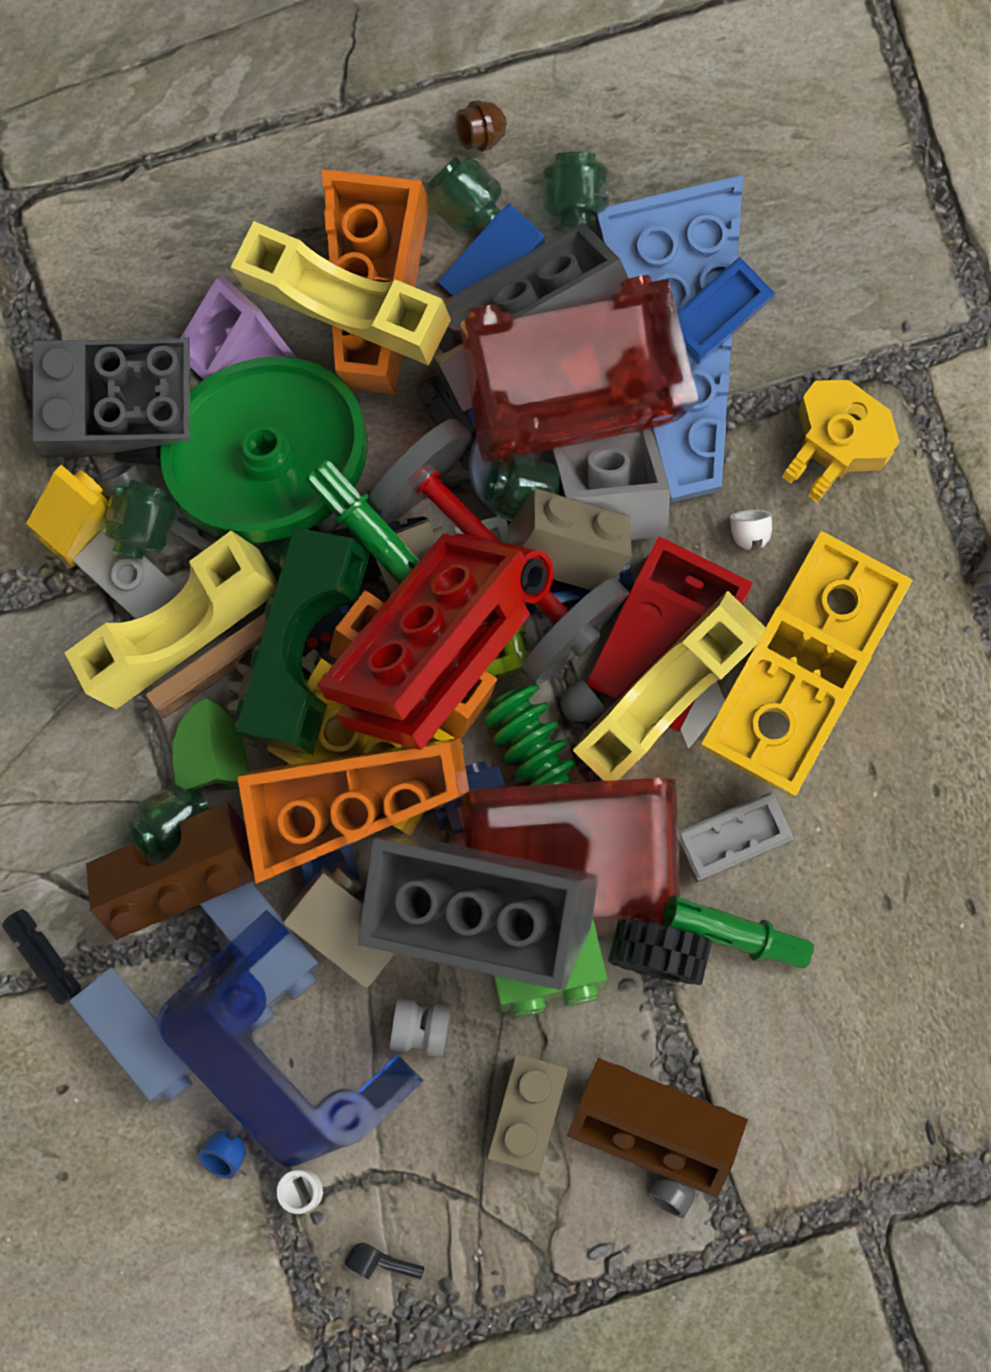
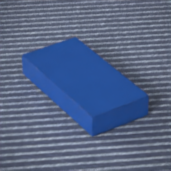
M738 257L665 322L664 330L699 365L774 298L775 292L741 257Z

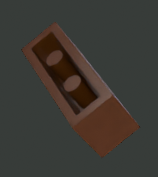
M597 1058L568 1130L567 1137L717 1198L732 1169L748 1119L732 1113L721 1106L710 1104L683 1093L675 1087L661 1084L632 1072L624 1066L615 1065Z

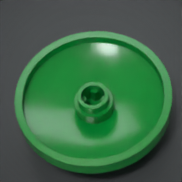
M281 356L260 357L245 360L221 369L190 391V441L161 445V469L165 483L177 507L197 527L220 538L233 531L250 543L275 541L292 536L294 527L308 530L333 513L306 481L308 474L321 462L330 461L354 488L356 487L366 464L368 433L356 397L350 388L333 372L318 364L299 358Z

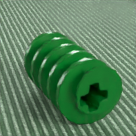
M535 684L513 689L492 700L483 709V711L491 710L483 720L486 728H501L492 739L495 746H511L502 757L505 766L521 765L511 776L514 784H530L521 794L524 803H532L543 799L577 780V778L569 779L567 776L577 764L576 759L559 760L558 758L559 753L568 745L566 739L550 741L548 738L559 726L557 721L541 723L539 717L549 708L548 703L531 704L529 700L540 689L539 685Z

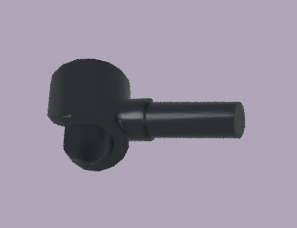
M367 1243L355 1245L345 1261V1265L349 1269L368 1280L377 1265L388 1271L420 1280L424 1273V1266L393 1258L391 1255L384 1254Z

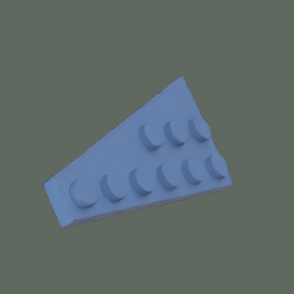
M744 175L596 209L595 213L601 240L621 259L642 307L640 311L628 317L624 327H626L648 420L651 424L669 482L670 503L719 492L722 487L732 336L698 365L664 330V324L737 259Z

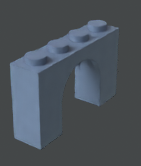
M252 882L200 904L234 946L241 970L240 983L234 1000L213 1021L189 1028L175 1027L159 1021L148 1010L122 976L112 967L69 1001L150 1102L156 1104L164 1098L170 1104L193 1085V1082L188 1078L203 1064H206L209 1069L217 1066L235 1050L230 1043L246 1029L251 1035L258 1032L276 1016V1013L272 1010L273 1006L287 995L293 1001L296 1000L318 981L313 973L320 968V965L291 929L283 924L281 917Z

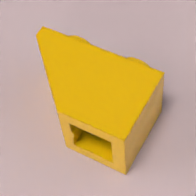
M60 465L51 476L26 525L33 536L72 569L75 565L73 559L107 525L103 519L109 502L101 494L102 488L85 472L79 469L73 475ZM106 519L110 525L113 524L112 520Z

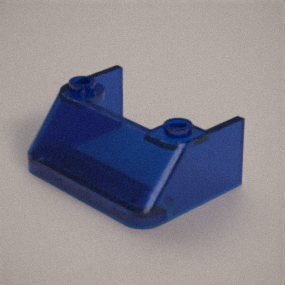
M265 910L162 1005L157 1016V1029L165 1043L275 1161L285 1166H298L363 1139L421 1085L424 1080L397 1055L358 1092L352 1089H339L327 1095L316 1107H313L245 1033L262 1016L266 1007L265 990L249 970L290 933L269 911Z

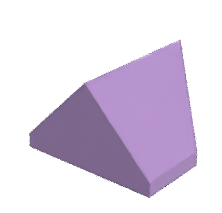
M223 275L215 279L181 338L190 339V367L204 380L221 369L245 360L271 356L297 358L261 310Z

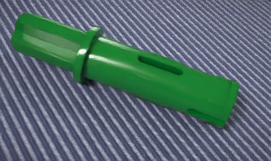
M330 461L321 462L308 474L306 478L307 484L337 515L338 518L335 520V523L339 525L343 522L400 585L420 560L366 501L369 497L367 493L361 496Z
M672 895L667 900L663 909L662 919H665L662 922L663 927H672L678 931L690 932L693 935L704 937L712 943L748 953L753 961L759 962L767 957L801 969L808 967L811 962V956L814 952V945L811 941L774 930L773 924L768 920H761L757 923L719 909L691 902L677 895Z

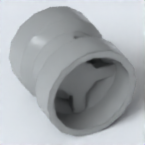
M398 998L392 1027L390 1051L407 1053L413 1048L423 1050L427 1056L443 1058L451 1005L434 1003L428 1008L418 1006L414 1000Z

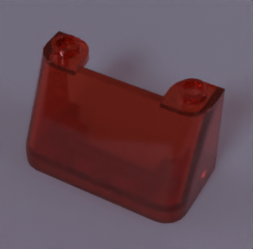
M650 275L629 278L620 283L621 290L616 292L609 300L512 318L510 312H500L498 305L483 306L468 312L469 317L463 319L460 327L476 437L482 461H498L663 427L682 419L699 399L669 278L653 282Z
M645 778L471 790L462 795L465 847L599 875L593 918L629 916L631 919H640V921L648 924L650 922L663 926L662 922L665 919H662V913L667 900L672 895L681 897L678 807L675 779Z

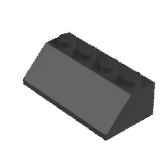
M582 222L445 300L444 304L451 321L430 365L446 392L464 412L471 407L487 403L494 397L495 393L514 382L529 379L538 372L539 368L561 355H569L576 352L583 346L584 342L601 332L621 326L627 321L629 316L640 311L642 307L621 259Z
M400 833L377 837L373 841L357 945L564 990L591 929L599 875Z

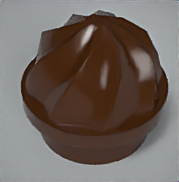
M480 100L471 101L467 108L457 111L456 129L464 148L468 150L476 148L481 152L487 151L505 136L507 119L502 110L494 103L482 102Z

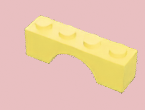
M253 221L231 265V269L243 289L428 366L451 321L442 298L395 279L391 282H378L353 274L322 258L302 241Z
M233 531L228 532L189 561L191 571L186 585L166 605L132 621L120 623L105 622L64 652L85 693L117 710L266 602L276 592L278 582L260 550Z
M727 591L583 733L573 752L612 787L647 753L661 734L699 695L713 683L721 680L759 643L766 627Z

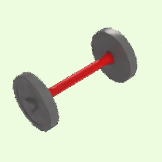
M449 419L436 426L402 454L382 476L366 500L379 516L389 524L403 516L427 496L463 534L501 542L441 482L462 457L471 442V433L457 419ZM615 577L610 578L592 590L570 611L548 591L542 600L533 604L554 627L531 651L522 664L521 671L535 685H539L555 675L576 655L579 658L583 656L600 639L601 635L599 632L621 609L629 596V591Z

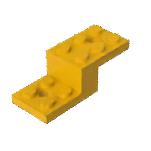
M821 530L701 743L700 748L794 799L913 580ZM835 589L848 590L855 598V609L853 612L844 615L833 612L827 603L828 594ZM773 711L783 715L788 723L786 735L780 739L766 738L758 727V720L762 714Z

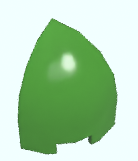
M206 698L190 707L179 722L173 740L172 764L176 792L199 794L200 788L214 783L224 784L225 791L239 788L237 777L248 773V766L241 735L236 731L233 720L219 704Z

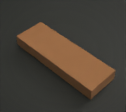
M265 613L147 693V698L159 716L167 718L236 670L238 663L245 664L252 657L251 651L261 643L267 623Z

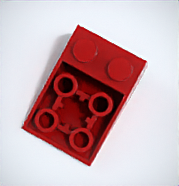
M659 536L586 683L587 686L617 701L727 591L744 605L753 582ZM695 700L670 724L669 728L677 732L681 730Z

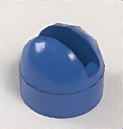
M228 1131L214 1133L206 1140L198 1153V1159L202 1166L210 1173L224 1179H231L236 1175L246 1155L242 1139L239 1136H236L233 1140L229 1139L230 1134Z

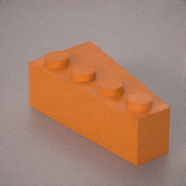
M321 169L322 187L325 193L326 210H324L325 230L328 237V261L366 279L378 282H391L395 279L415 287L430 208V200L422 181ZM332 326L335 371L339 378L350 390L396 396L403 355Z
M454 738L429 742L422 750L404 746L254 770L238 776L255 883L262 882L347 844L365 838L468 792L469 787L461 739Z

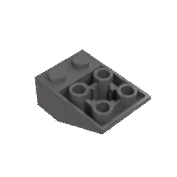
M189 338L33 341L32 442L42 458L93 457L190 441Z

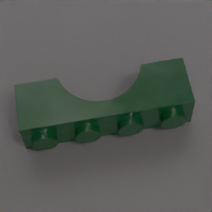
M294 527L290 542L282 550L280 557L281 574L276 592L268 599L265 611L267 623L261 643L253 651L251 657L252 675L246 694L240 698L236 710V720L238 723L236 731L255 743L312 756L314 754L327 704L319 699L307 685L302 670V652L310 631L322 617L337 608L355 604L358 599L370 553L352 538Z

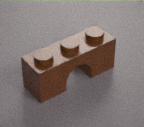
M228 801L181 821V841L178 848L168 859L159 864L151 865L134 843L86 863L90 911L116 940L255 881L246 825Z

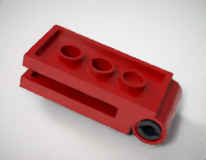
M442 534L318 682L317 686L326 700L343 704L336 713L343 727L347 730L422 750L530 616L524 602L537 603L548 593L553 581V564L550 557L544 551L466 534H456L454 536Z

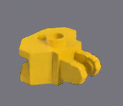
M849 380L815 381L803 396L798 409L805 439L800 452L785 470L782 478L790 484L798 480L806 470L809 461L813 458L827 469L813 483L808 495L809 498L818 503L838 477L843 479L847 472L881 471L899 444L891 410Z

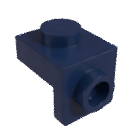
M477 762L465 766L469 791L458 798L433 808L441 831L450 828L454 840L464 838V830L457 807L505 793V783L499 765L487 768L485 762Z

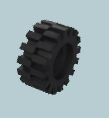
M619 919L608 962L620 968L632 970L643 975H651L659 979L663 978L672 982L701 985L712 943L704 937L696 936L686 931H678L676 928L663 927L650 922L648 924L639 920Z

